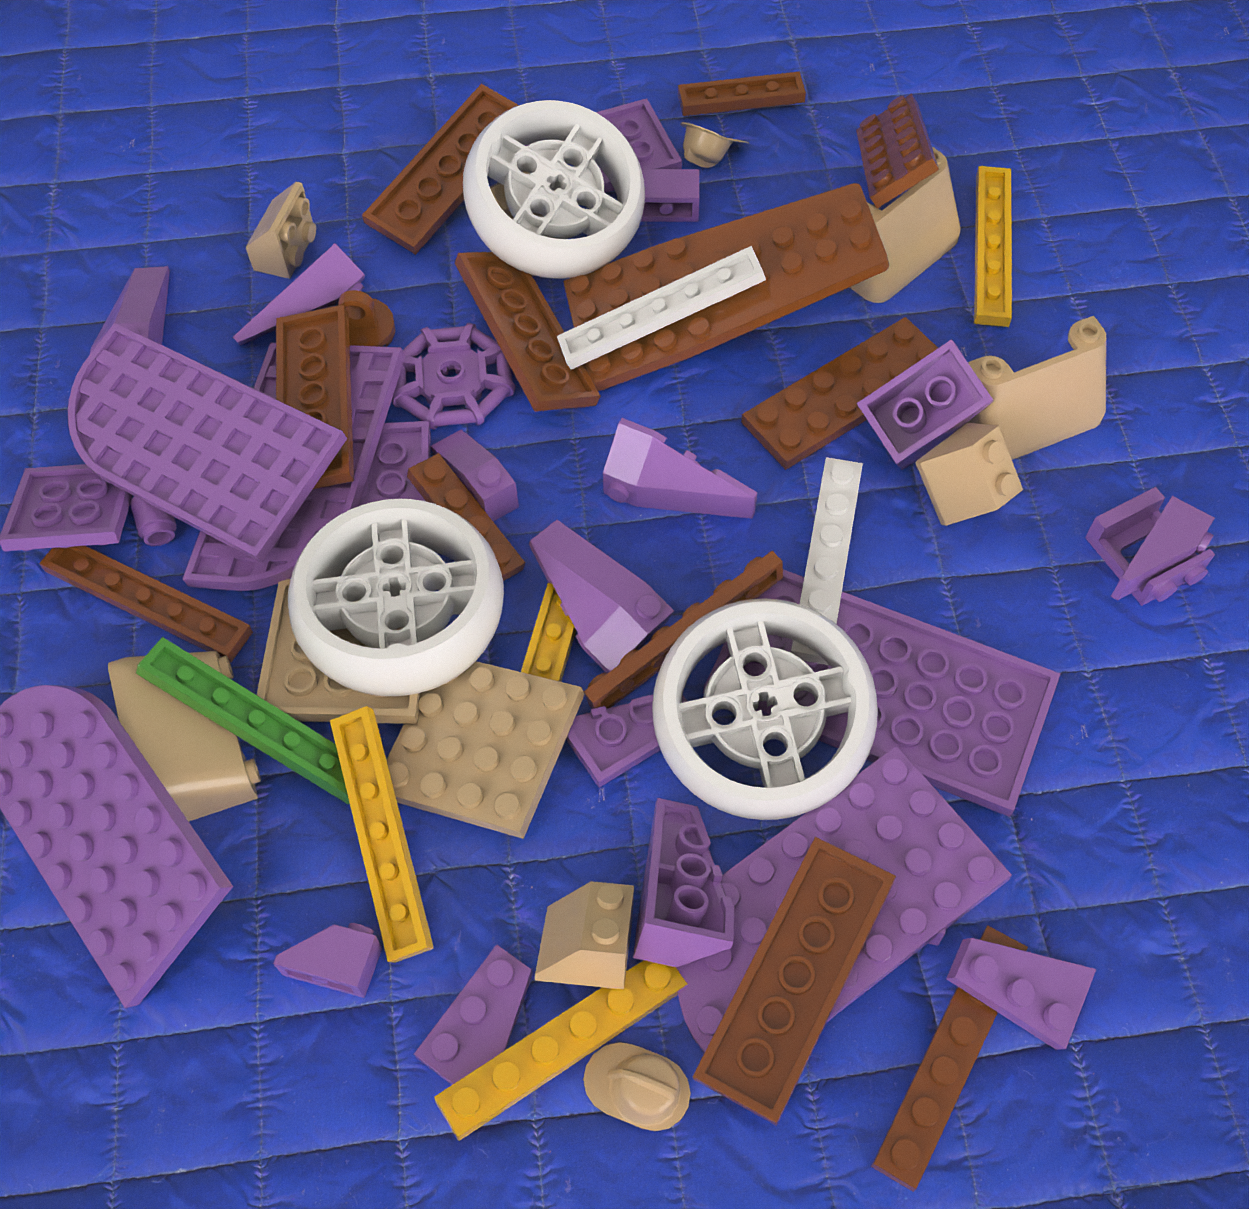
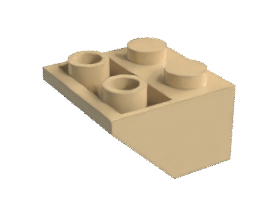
M293 183L272 199L246 245V250L253 271L290 279L296 267L301 265L308 244L313 242L316 236V225L313 223L310 203L306 198L302 183Z

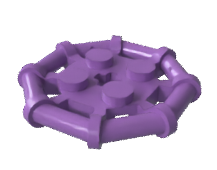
M467 323L466 326L441 329L425 327L420 329L421 334L403 349L405 359L391 401L395 407H402L421 421H429L430 428L436 430L438 426L475 423L478 426L484 423V418L506 397L513 395L516 386L512 382L511 367L497 341L478 330L475 324ZM475 343L485 351L481 352L477 349L478 353L471 350V345ZM426 347L428 348V354L423 359L422 355L415 358ZM496 363L497 375L487 374L486 366ZM454 369L456 374H458L454 377L445 376L448 375V370ZM415 372L416 381L406 383V373ZM485 388L492 390L479 404H477L476 401H478L481 398L482 391ZM419 395L424 396L430 404V408H427L414 398ZM465 404L467 408L442 412L444 406Z

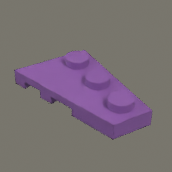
M682 694V703L688 702ZM653 695L632 699L628 704L607 709L605 706L591 709V713L575 716L566 740L599 788L661 750L653 724Z
M968 938L962 940L946 979L1052 1048L1061 1050L1067 1048L1096 969L975 938Z
M496 945L414 1053L415 1057L453 1085L505 1051L533 974L532 969Z

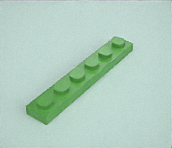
M164 637L156 643L137 665V675L346 804H350L335 743Z

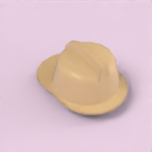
M680 123L682 127L686 128L683 142L684 157L687 161L699 167L710 168L718 164L734 141L749 144L747 141L723 137L691 123Z
M618 1042L605 1045L592 1055L586 1065L583 1078L586 1095L596 1108L609 1116L641 1129L660 1131L669 1129L678 1123L689 1107L691 1092L687 1077L680 1066L662 1055L633 1044Z

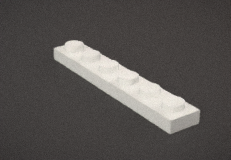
M752 246L745 248L558 335L557 338L565 361L572 370L765 281L766 277Z
M826 457L800 605L821 613L837 624L863 463ZM793 640L792 654L803 661L829 665L815 651Z

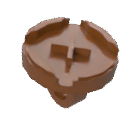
M349 290L340 295L338 305L344 304L349 314L350 346L383 347L386 344L387 347L392 342L396 332L393 313L388 306L377 299L371 298L362 291Z

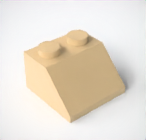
M966 423L915 462L941 525L947 526L996 511L1023 490L999 425Z
M590 881L547 907L535 971V981L624 990L633 918L634 885Z

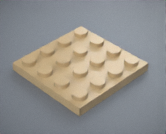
M291 579L278 582L257 696L302 722H330L332 719L368 706L374 709L377 723L417 724L418 702L421 693L406 696H377L354 691L326 676L308 659L299 646L290 624L288 589ZM347 628L330 630L332 634L347 642L368 647L357 640Z
M475 661L458 677L439 687L421 692L418 702L417 724L403 725L386 760L397 803L524 839L585 695L582 687Z

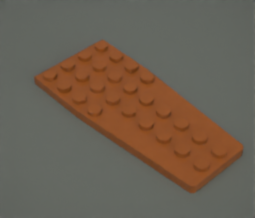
M857 183L849 184L690 235L675 238L608 263L586 275L564 280L563 283L575 328L752 246L766 277V280L583 364L597 390H604L691 358L885 272L889 268L887 253L861 186Z

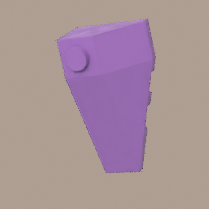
M335 243L236 333L233 338L240 345H243L275 331L276 318L324 309L337 304L342 293L349 290L362 291L364 286L361 282L365 279V274Z
M168 266L134 269L90 349V354L114 322L162 345L170 276Z
M621 418L603 471L604 494L616 502H626L636 507L753 518L758 494L756 491L719 469H714L711 472L695 461L697 456L688 450L683 455L664 444L667 437L659 432Z
M555 520L529 542V546L548 583L553 584L561 600L560 606L565 616L569 615L578 633L576 637L582 649L606 673L620 665L621 659L628 652L634 649L639 650L649 642L652 636L665 626L674 612L646 582L558 520Z
M661 798L656 800L636 927L634 959L679 967L732 947L735 908L731 897L725 895L721 880L723 875L719 865H714L709 851L711 842L698 806Z

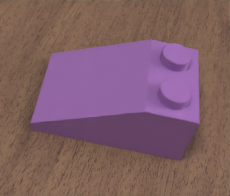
M951 339L865 397L857 405L895 463L903 470L964 426L994 402V400Z

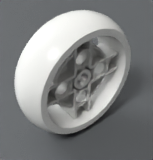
M544 100L525 103L503 112L479 134L469 152L463 172L465 206L477 234L484 244L501 260L531 275L565 279L586 275L600 269L614 260L627 247L638 230L642 219L645 203V185L641 166L632 146L624 135L607 119L577 104ZM600 168L611 181L618 201L604 193V180ZM521 171H527V172H529L530 174H525V173H523V172H521ZM487 176L504 185L507 206L514 217L513 220L496 202L489 187ZM579 205L586 206L589 209L581 208ZM533 213L542 214L544 217H538ZM582 232L588 235L587 237L568 239L577 236Z
M414 499L380 500L355 507L337 516L321 528L305 546L295 564L288 589L290 624L299 646L308 659L321 672L339 684L354 691L370 695H412L434 689L451 681L477 661L487 648L498 627L502 614L504 585L501 569L489 543L466 519L447 508L426 501ZM437 553L447 556L455 562L445 563ZM460 614L448 627H446L452 615ZM347 628L357 640L368 647L347 642L332 634L330 630Z
M765 598L737 601L707 613L690 625L670 648L661 665L654 687L652 702L656 738L666 762L677 778L694 795L707 804L723 812L747 819L778 820L790 818L812 811L835 798L853 781L863 767L874 742L877 728L878 707L873 677L864 656L854 641L837 624L821 613L809 607L779 599ZM767 635L786 637L809 647L821 656L832 669L814 672L808 664L796 655L779 648L770 647ZM727 642L730 658L722 663L713 673L707 683L703 698L682 703L683 690L692 670L705 655ZM756 661L761 663L766 671L759 676H751L744 671L743 667L746 663ZM799 691H808L814 695L816 702L811 706H802L795 701L794 695ZM759 701H767V707L773 705L769 716H762L761 710L755 711L758 709ZM720 709H727L736 718L729 725H720L714 721L712 716ZM848 712L846 731L837 752L823 768L805 779L800 758L805 756L819 740L825 726L826 717ZM770 739L780 740L784 743L786 752L780 756L769 755L764 750L763 744ZM714 743L730 759L748 767L758 768L764 788L740 784L720 775L699 757L693 747Z

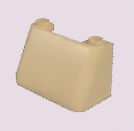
M934 147L932 148L939 167L938 171L911 187L882 211L867 202L887 253L889 268L885 272L849 288L870 302L883 303L891 299L958 243L961 227L946 157Z
M1094 316L1080 320L1071 326L1068 332V341L1074 350L1022 370L1013 372L1003 359L996 356H984L968 362L994 402L967 423L999 425L1012 460L1097 427L1106 413V332Z
M217 651L189 653L228 678H234L227 656L220 657ZM145 656L125 657L108 663V672L119 722L188 822L258 799L255 784L261 782L260 774L255 760H246L241 750L238 736L137 675V665Z

